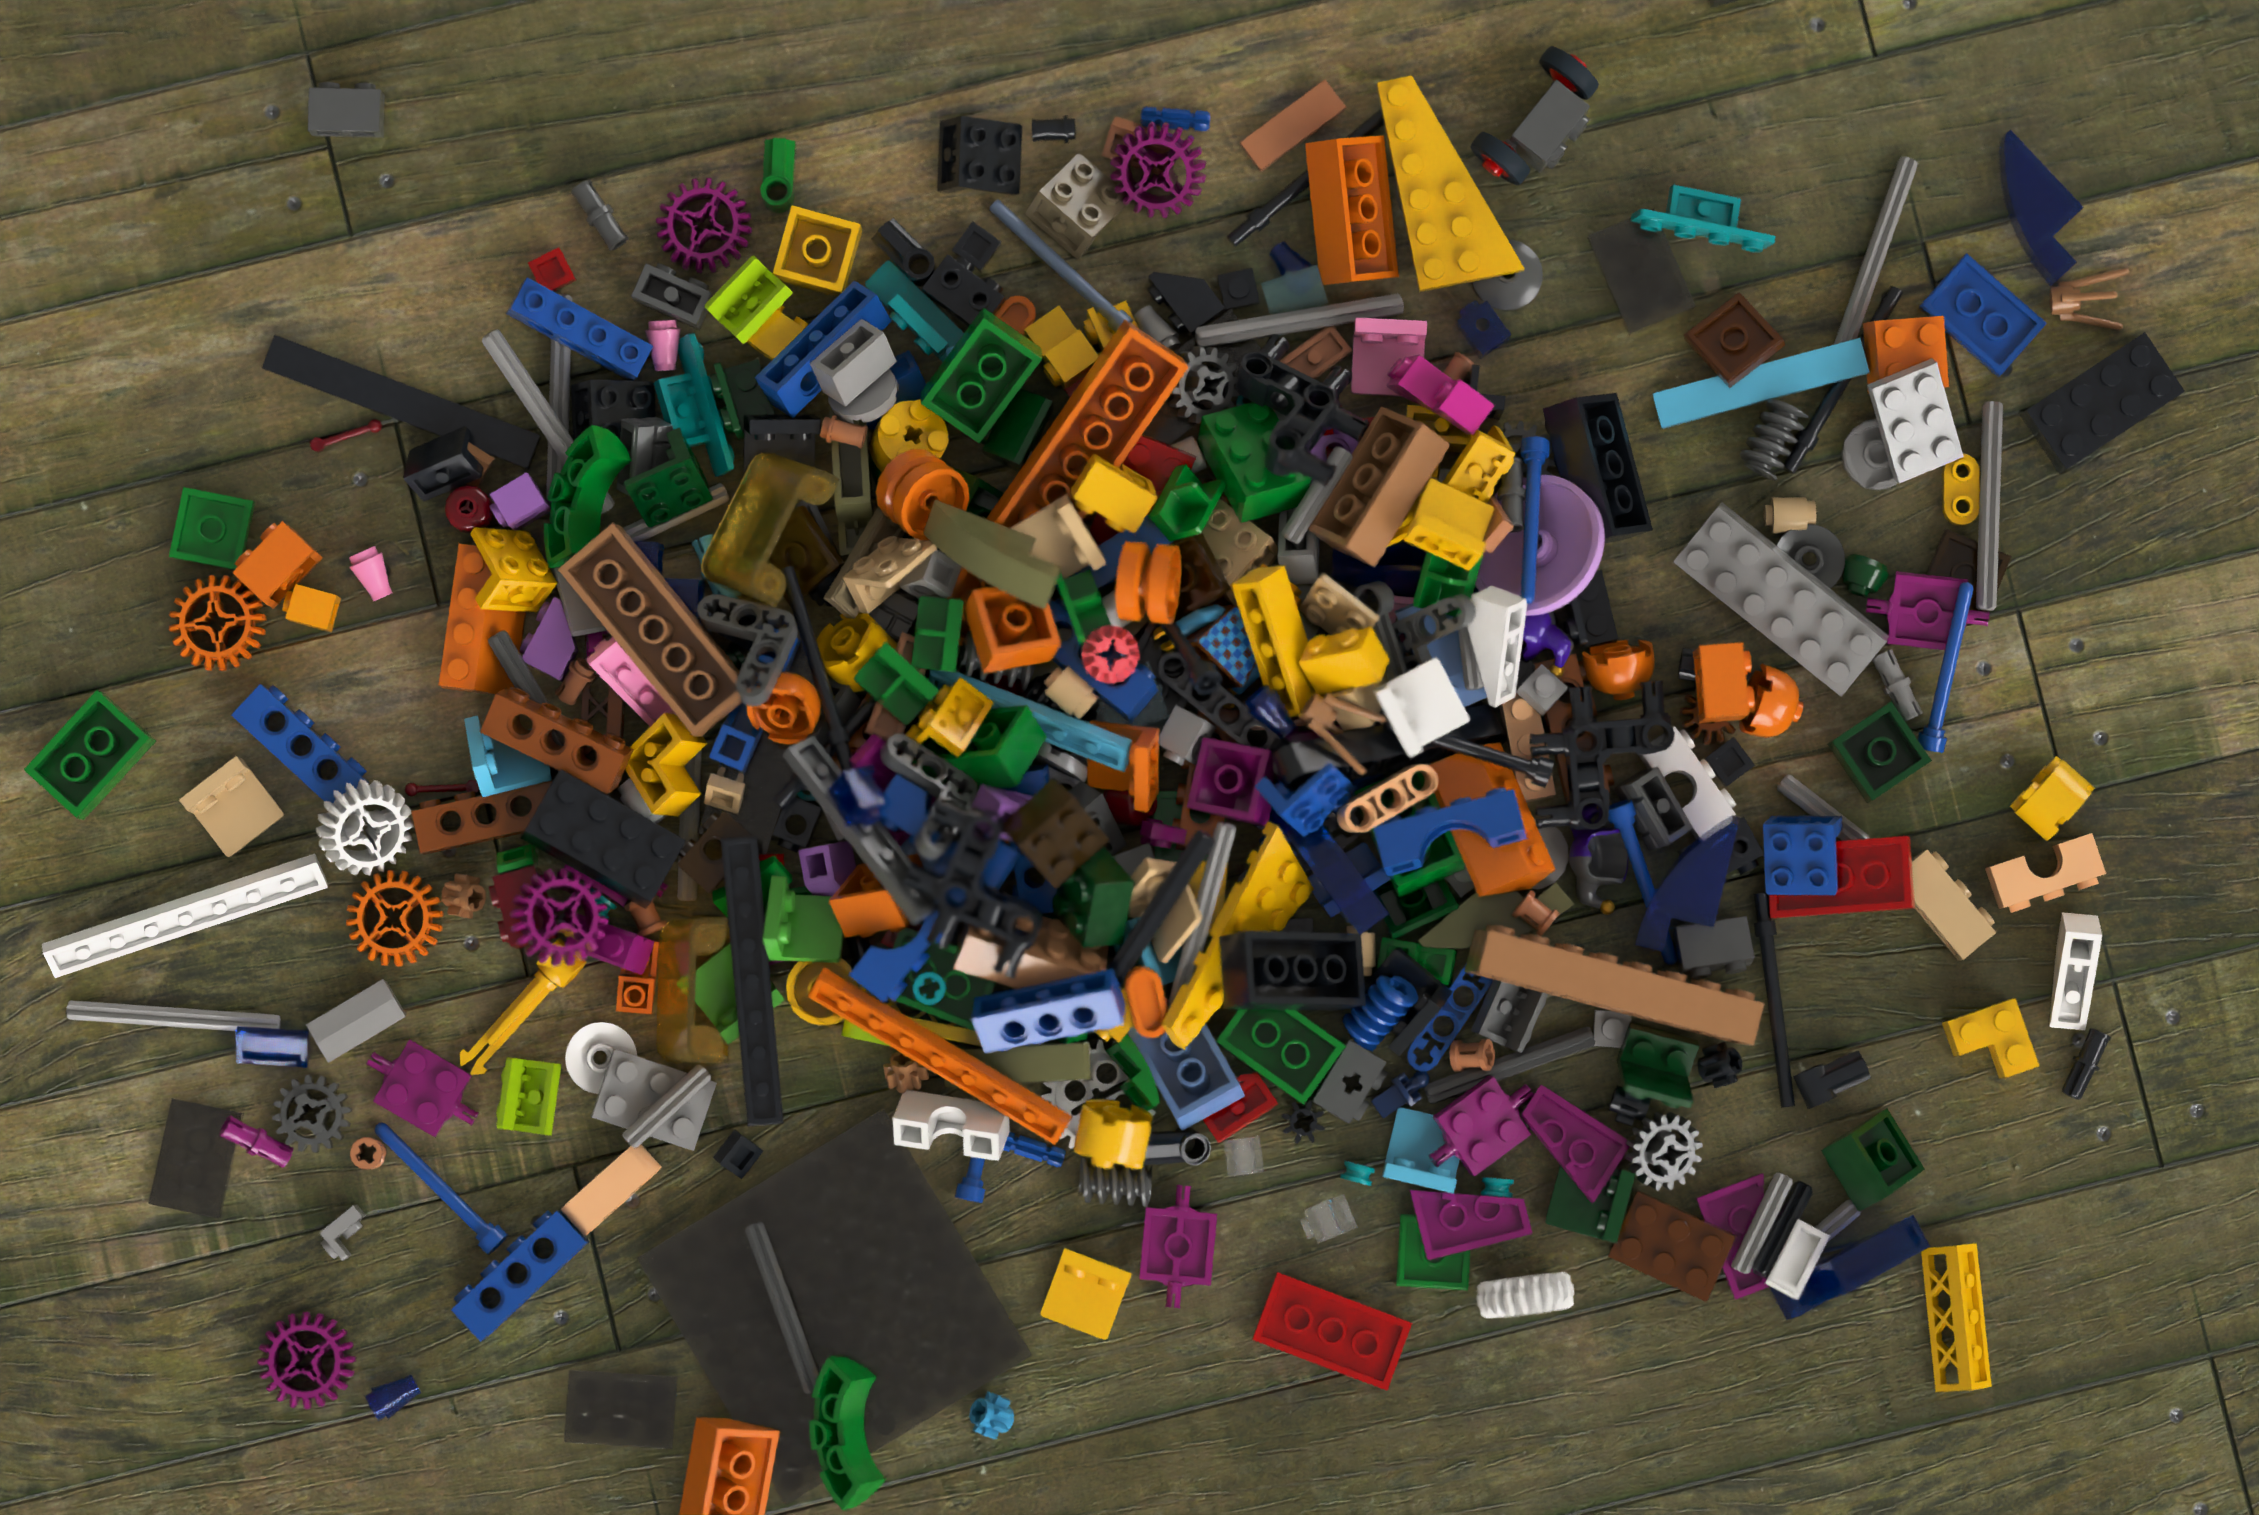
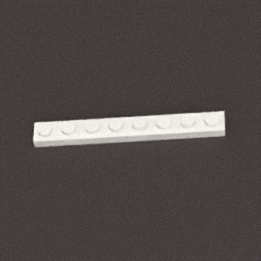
M314 853L43 943L42 951L54 977L57 978L328 888L327 880Z

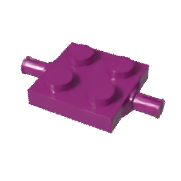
M1896 571L1894 590L1889 600L1867 598L1866 613L1887 614L1889 623L1887 644L1945 650L1959 586L1963 582H1968V579ZM1969 610L1966 624L1988 627L1989 611Z
M410 1039L400 1056L393 1060V1062L380 1056L375 1051L370 1057L379 1061L382 1065L370 1059L366 1065L384 1074L383 1084L373 1102L435 1138L444 1123L453 1115L467 1122L470 1126L474 1124L475 1120L466 1116L464 1112L476 1119L479 1112L461 1103L463 1091L471 1080L472 1075Z
M1488 1075L1433 1116V1119L1442 1131L1445 1144L1428 1155L1432 1160L1431 1162L1436 1167H1439L1451 1156H1455L1461 1160L1470 1175L1474 1177L1531 1135L1521 1120L1518 1110L1520 1105L1534 1096L1533 1092L1530 1091L1531 1089L1524 1084L1509 1096L1503 1092L1493 1076Z
M1176 1185L1175 1206L1165 1209L1150 1207L1145 1209L1139 1279L1158 1281L1167 1285L1165 1307L1172 1308L1173 1293L1175 1294L1174 1308L1181 1307L1182 1287L1192 1284L1211 1286L1217 1214L1198 1212L1189 1208L1192 1186H1185L1184 1199L1182 1200L1183 1185Z

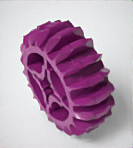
M1150 122L1147 128L1148 133L1140 125L1134 129L1135 137L1126 133L1123 137L1125 145L1118 144L1114 150L1120 157H1113L1110 165L1119 169L1111 173V180L1122 181L1116 185L1115 192L1122 193L1126 191L1128 193L1122 202L1127 205L1132 200L1136 201L1135 213H1139L1143 206L1148 207L1147 216L1149 218L1154 216L1156 209L1160 210L1162 218H1167L1169 207H1171L1174 213L1180 214L1182 211L1181 203L1190 207L1194 202L1191 195H1200L1202 188L1196 183H1204L1206 180V175L1198 171L1205 168L1206 161L1194 159L1202 153V148L1195 147L1190 149L1189 146L1194 141V137L1190 135L1185 140H1182L1180 136L1183 128L1177 127L1174 134L1169 133L1170 126L1168 122L1163 123L1161 131H1157L1155 122ZM1159 144L1171 149L1166 153L1158 154L1151 150V148L1146 149L1144 146ZM1133 154L1140 159L1138 163L1144 172V175L1137 183L1132 176L1130 166ZM1179 157L1183 160L1186 168V182L1183 186L1177 181L1178 176L1173 171V165ZM1168 161L1163 176H1161V173L1159 176L1154 174L1148 179L1154 167L1153 164L1156 167L1158 164L1163 166ZM1158 186L1166 192L1171 191L1172 194L1159 196L1146 191L1151 187Z
M697 178L691 180L693 189L687 191L683 183L678 185L682 194L679 198L672 192L667 194L668 199L673 203L672 207L667 204L660 205V210L667 214L668 217H657L656 223L667 228L658 231L657 237L662 240L670 239L661 248L663 252L675 249L670 257L673 263L678 262L684 257L682 263L683 270L688 271L692 263L696 262L697 274L703 273L704 264H709V269L713 274L717 272L715 262L721 260L722 265L727 269L730 267V263L726 258L729 254L734 259L739 260L741 258V254L735 249L736 245L748 248V241L740 236L752 234L751 227L742 225V223L750 221L752 217L748 212L739 213L747 206L744 199L733 203L738 195V191L735 188L725 195V182L720 181L716 190L712 189L713 181L711 178H706L704 188H700ZM710 199L709 203L706 202L704 208L699 212L683 211V208L693 201ZM720 203L725 205L732 214V232L726 230L724 226L716 221ZM710 216L711 220H709V223L715 230L705 229L703 233L698 235L699 228L694 222L704 223L706 218L708 219ZM677 220L692 229L691 243L688 249L677 240L675 232ZM709 240L726 241L722 247L713 252L698 253Z
M563 868L558 871L557 877H555L551 869L544 871V880L537 874L532 876L531 883L533 887L526 883L520 887L525 897L516 896L513 899V902L522 909H515L510 912V917L520 919V923L511 926L512 932L522 930L524 936L516 940L517 944L522 945L528 941L531 946L526 950V954L531 956L537 950L540 951L538 962L541 964L545 963L549 955H551L553 967L560 965L562 957L567 966L575 963V956L581 961L588 958L586 949L592 952L598 949V945L593 938L603 939L606 935L603 930L597 928V926L608 924V918L598 916L599 912L607 909V905L604 903L597 905L595 899L602 895L601 891L597 890L590 894L588 889L593 883L590 879L580 885V873L574 872L568 880L567 871ZM559 889L569 892L571 896L563 903H558L551 898L546 899L541 893L546 890ZM580 903L586 917L584 931L581 929L582 924L578 922L575 915ZM534 904L538 906L537 911L543 918V925L538 932L533 923ZM568 907L564 912L565 918H563V920H566V923L562 922L550 929L555 923L553 918L556 917L552 914ZM556 932H559L567 937L572 936L577 942L570 946H557L547 942V940Z
M309 1311L302 1313L301 1323H299L295 1314L288 1315L290 1327H287L283 1321L279 1320L275 1325L280 1334L278 1335L273 1331H267L265 1334L273 1344L272 1346L261 1344L259 1347L261 1351L269 1353V1358L257 1360L258 1365H269V1371L260 1373V1378L266 1379L272 1376L274 1381L268 1384L266 1387L267 1391L271 1392L279 1387L281 1391L276 1398L279 1402L286 1399L288 1394L291 1395L289 1406L292 1408L298 1405L300 1398H303L305 1410L311 1409L312 1398H315L316 1404L319 1407H323L326 1405L325 1393L333 1401L338 1398V1394L333 1388L334 1386L342 1390L348 1388V1384L340 1379L341 1376H354L353 1370L344 1368L345 1363L356 1362V1356H345L344 1350L353 1348L354 1344L353 1342L341 1344L340 1339L345 1337L348 1332L346 1329H342L334 1334L332 1331L337 1325L335 1319H331L326 1326H323L324 1314L322 1313L316 1315L314 1323H311ZM301 1330H309L322 1335L325 1340L314 1347H309L302 1340H298L294 1333ZM286 1341L289 1345L287 1348L292 1354V1361L281 1372L279 1354ZM330 1349H333L335 1366L328 1380L325 1376L326 1372L322 1367V1359ZM305 1350L306 1355L320 1350L311 1361L313 1370H309V1366L298 1368L293 1372L303 1360L301 1351ZM299 1374H305L312 1381H316L320 1388L316 1390H302L294 1387L288 1381Z

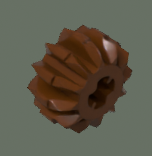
M1689 694L1684 697L1685 702L1692 706V708L1683 707L1679 709V714L1690 716L1689 720L1681 723V727L1686 729L1693 725L1696 728L1690 734L1692 740H1695L1702 732L1704 733L1703 744L1709 745L1712 733L1718 743H1722L1725 740L1721 729L1728 734H1734L1736 729L1727 721L1711 722V724L1699 723L1697 699Z

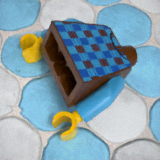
M1214 604L1193 611L1176 622L1201 660L1214 664L1222 676L1221 684L1234 695L1237 693L1242 694L1260 677L1242 616L1237 606ZM1161 626L1154 631V640L1162 635H1166ZM1169 640L1160 647L1163 651H1170L1175 646ZM1227 703L1223 705V708L1232 709L1235 704Z

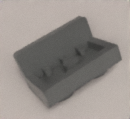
M1493 980L1471 1031L1501 1046L1521 1053L1531 1038L1532 1030L1541 1010L1545 1006L1548 994Z

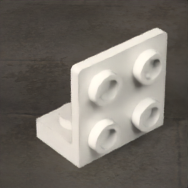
M1432 658L1373 690L1398 740L1409 757L1422 752V746L1469 722V716L1438 658Z

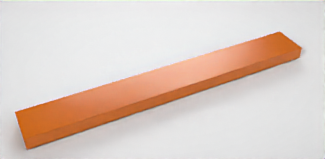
M825 967L808 995L809 998L1054 1145L1057 1144L1073 1117Z

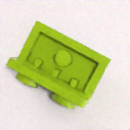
M751 256L709 299L704 307L723 327L744 344L782 306L793 292L755 256Z
M507 1057L501 1074L503 1084L500 1102L496 1110L497 1128L552 1136L562 1064Z

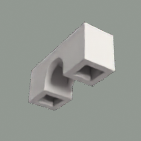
M1674 726V741L1668 749L1638 756L1647 769L1658 766L1664 777L1671 773H1680L1691 781L1693 796L1691 801L1682 809L1693 827L1690 831L1698 841L1736 814L1732 808L1736 806V803L1725 788L1722 790L1717 788L1712 780L1716 775L1705 759L1701 761L1697 759L1691 750L1695 747V744L1684 729L1679 732ZM1664 734L1652 741L1651 744L1654 746L1659 745L1664 739Z
M906 1090L902 1094L893 1116L894 1145L929 1150L932 1141L942 1134L953 1133L963 1137L964 1156L996 1161L1000 1159L1010 1132L1009 1117L982 1101Z

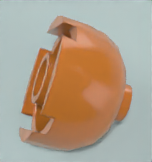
M1618 640L1590 647V655L1585 651L1582 652L1588 681L1599 692L1613 695L1614 700L1633 698L1635 696L1634 691L1641 689L1640 682H1649L1655 669L1652 643L1647 640H1638L1639 646H1629L1628 640Z
M1761 664L1760 667L1763 672L1755 670L1747 687H1753L1754 708H1751L1746 718L1739 720V727L1743 733L1769 738L1778 736L1786 731L1792 721L1796 723L1799 721L1803 711V702L1799 701V689L1796 682L1786 672Z
M791 672L780 673L774 689L766 702L758 706L747 705V715L752 726L757 731L761 727L764 731L770 733L768 739L787 745L797 744L812 734L821 714V701L816 688L806 678Z

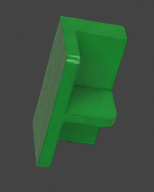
M1186 464L1177 466L1173 470L1149 518L1169 542L1200 534L1227 484L1223 479L1202 484Z
M1427 551L1413 606L1424 609L1445 598L1460 594L1466 595L1471 599L1483 555L1469 571ZM1457 607L1455 610L1446 614L1452 617H1457L1461 613V610L1459 607Z
M1091 570L1063 579L1060 572L1056 582L1082 649L1086 638L1091 632L1099 627L1111 625Z
M921 596L919 598L911 662L914 668L955 672L964 600Z
M887 642L881 646L854 676L855 682L904 726H907L939 692L930 681Z

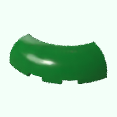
M591 425L583 431L565 452L568 458L561 472H555L547 497V500L552 502L549 523H544V544L549 568L561 567L600 534L601 512L606 494L618 473L632 461L627 448L608 429Z
M830 1356L819 1373L812 1394V1398H816L814 1419L809 1420L812 1450H817L819 1462L823 1470L819 1472L820 1477L833 1500L842 1511H845L867 1500L879 1489L886 1478L881 1474L871 1457L864 1431L866 1400L876 1376L866 1367L851 1359Z

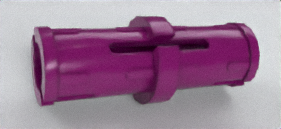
M231 1115L226 1118L219 1132L220 1137L245 1148L246 1153L252 1156L257 1154L281 1168L287 1165L294 1150L293 1147L267 1135L266 1130L260 1127L258 1129L250 1127Z

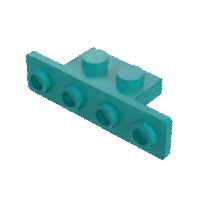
M1672 185L1669 188L1666 213L1639 209L1631 215V222L1641 224L1640 228L1643 230L1658 232L1664 228L1673 230L1674 235L1681 238H1695L1696 235L1708 237V242L1715 245H1729V242L1742 244V249L1749 252H1762L1763 249L1775 244L1776 237L1737 228L1741 198L1679 185Z
M887 260L865 282V286L877 294L880 301L891 311L889 314L890 319L902 331L908 328L917 337L914 343L927 356L933 353L943 362L947 357L946 349L956 345L964 333L890 260Z
M690 333L679 339L678 354L684 374L658 379L654 382V387L664 421L672 424L673 430L680 428L690 447L706 445L714 476L718 477L734 469V452L731 445L727 443L724 434L722 414L717 409L713 396L714 388L703 362V347L700 342H697L695 333Z

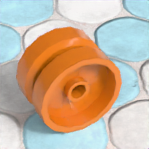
M911 449L899 454L887 464L878 480L876 498L877 505L882 513L892 522L898 524L902 530L916 539L930 541L923 533L934 501L937 500L966 511L969 502L968 484L962 475L946 465L935 454L925 449Z
M1125 542L1119 559L1116 582V610L1120 620L1140 621L1145 612H1147L1150 622L1172 624L1178 607L1181 585V553L1179 546L1158 544L1151 554L1147 543Z

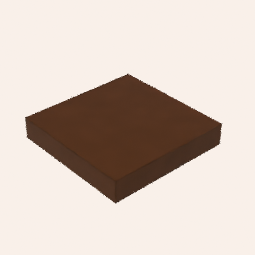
M1740 292L1684 334L1685 341L1729 388L1785 346L1784 339Z

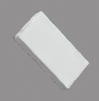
M1798 1219L1765 1284L1798 1300L1830 1235Z

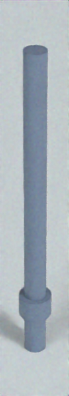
M999 199L990 206L989 210L1109 321L1108 326L1114 332L1117 331L1124 319L1132 324L1133 319L1123 310L1118 311Z

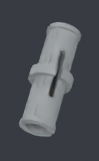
M1890 649L1874 657L1872 662L1882 678L1885 686L1883 691L1885 695L1889 694L1905 722L1923 714L1909 686L1911 680L1909 677H1905L1893 650Z

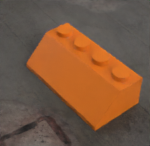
M1384 135L1339 138L1305 143L1320 285L1399 277Z
M458 545L439 686L444 689L496 695V693L504 688L509 689L514 687L492 650L488 640L500 631L505 630L519 651L522 645L526 612L480 609L475 597L492 573L478 547L474 545Z
M1501 743L1483 745L1504 752ZM1456 753L1428 765L1433 768L1438 777V785L1434 794L1441 809L1451 806L1450 803L1459 798L1470 797L1472 800L1486 797L1485 794L1488 791L1496 788H1506L1507 791L1514 789L1527 839L1492 848L1482 836L1475 832L1462 829L1451 830L1479 897L1531 889L1556 870L1513 770L1461 753Z
M696 1417L679 1515H765L780 1431L728 1418Z

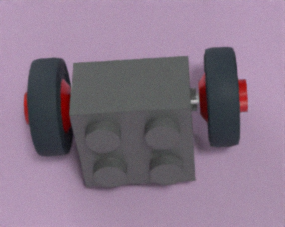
M1550 46L1539 60L1541 67L1552 78V86L1512 134L1511 139H1506L1504 142L1489 133L1481 132L1470 146L1473 153L1483 162L1482 166L1489 173L1497 178L1501 177L1514 185H1520L1528 176L1530 168L1526 162L1539 173H1542L1546 166L1553 169L1568 148L1565 145L1566 141L1571 139L1575 142L1585 130L1586 124L1590 120L1586 116L1590 106L1583 100H1588L1594 94L1599 83L1581 59L1573 54L1569 55L1554 46Z

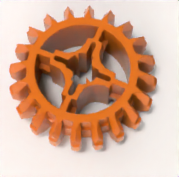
M209 575L208 587H205L201 579H196L195 586L198 591L194 593L192 589L186 586L183 588V592L189 597L185 602L180 598H175L174 603L182 607L181 612L170 611L169 616L179 620V624L170 625L169 631L173 633L181 632V635L174 638L172 642L175 646L186 644L181 650L180 655L186 658L194 653L191 664L196 667L205 658L204 667L207 671H212L215 661H217L220 671H226L228 659H230L234 667L238 668L241 666L238 658L239 654L250 660L253 656L247 650V647L249 645L257 649L261 647V643L254 640L253 637L254 634L261 636L266 634L265 629L256 627V623L266 621V615L254 614V611L260 609L263 604L260 600L249 603L255 594L250 589L241 594L244 584L240 580H237L232 588H230L231 578L226 575L221 579L220 586H218V580L214 575ZM220 595H228L235 598L241 605L244 614H227L223 603H221ZM209 597L205 615L191 621L192 613L197 605ZM217 613L220 618L230 621L225 622V626H221L222 630L218 632L213 627L206 626L210 624L211 619L214 620L213 617ZM245 625L244 632L239 641L226 650L230 632ZM191 632H208L212 643L215 645V652L201 649L194 641Z
M388 870L386 874L387 882H384L381 875L376 873L373 875L375 887H372L367 881L361 883L362 888L367 892L365 896L353 892L352 897L360 901L359 907L347 906V911L357 913V919L346 920V925L358 926V930L352 932L349 937L351 940L363 938V941L357 946L359 952H363L369 947L372 948L368 954L370 961H374L379 953H381V965L388 966L391 956H394L395 965L402 967L403 955H406L408 961L413 964L417 962L414 953L416 949L423 956L429 954L428 949L423 945L425 941L433 945L437 944L438 940L429 934L431 929L437 932L443 930V926L433 924V918L443 917L444 912L440 910L432 911L431 907L438 905L441 900L439 897L427 899L426 896L433 890L431 885H426L421 890L418 889L422 883L420 876L414 877L409 884V872L402 871L399 881H396L395 872ZM391 889H404L413 894V896L398 905H392L381 893ZM374 902L380 912V920L370 933L367 926V913L371 903ZM420 904L423 911V924L419 934L416 935L410 925V916ZM385 907L398 913L399 909L403 910V914L399 919L405 930L394 924L391 927L387 926L391 918ZM391 932H398L409 944L399 948H386L377 941L383 936L386 937Z

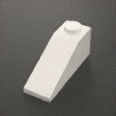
M1490 586L1473 594L1471 597L1476 613L1473 622L1468 625V631L1489 705L1497 707L1516 696L1527 603L1526 599L1521 598L1519 595Z
M2062 912L2056 946L2049 1020L2050 1027L2086 1031L2102 939V931L2098 916Z

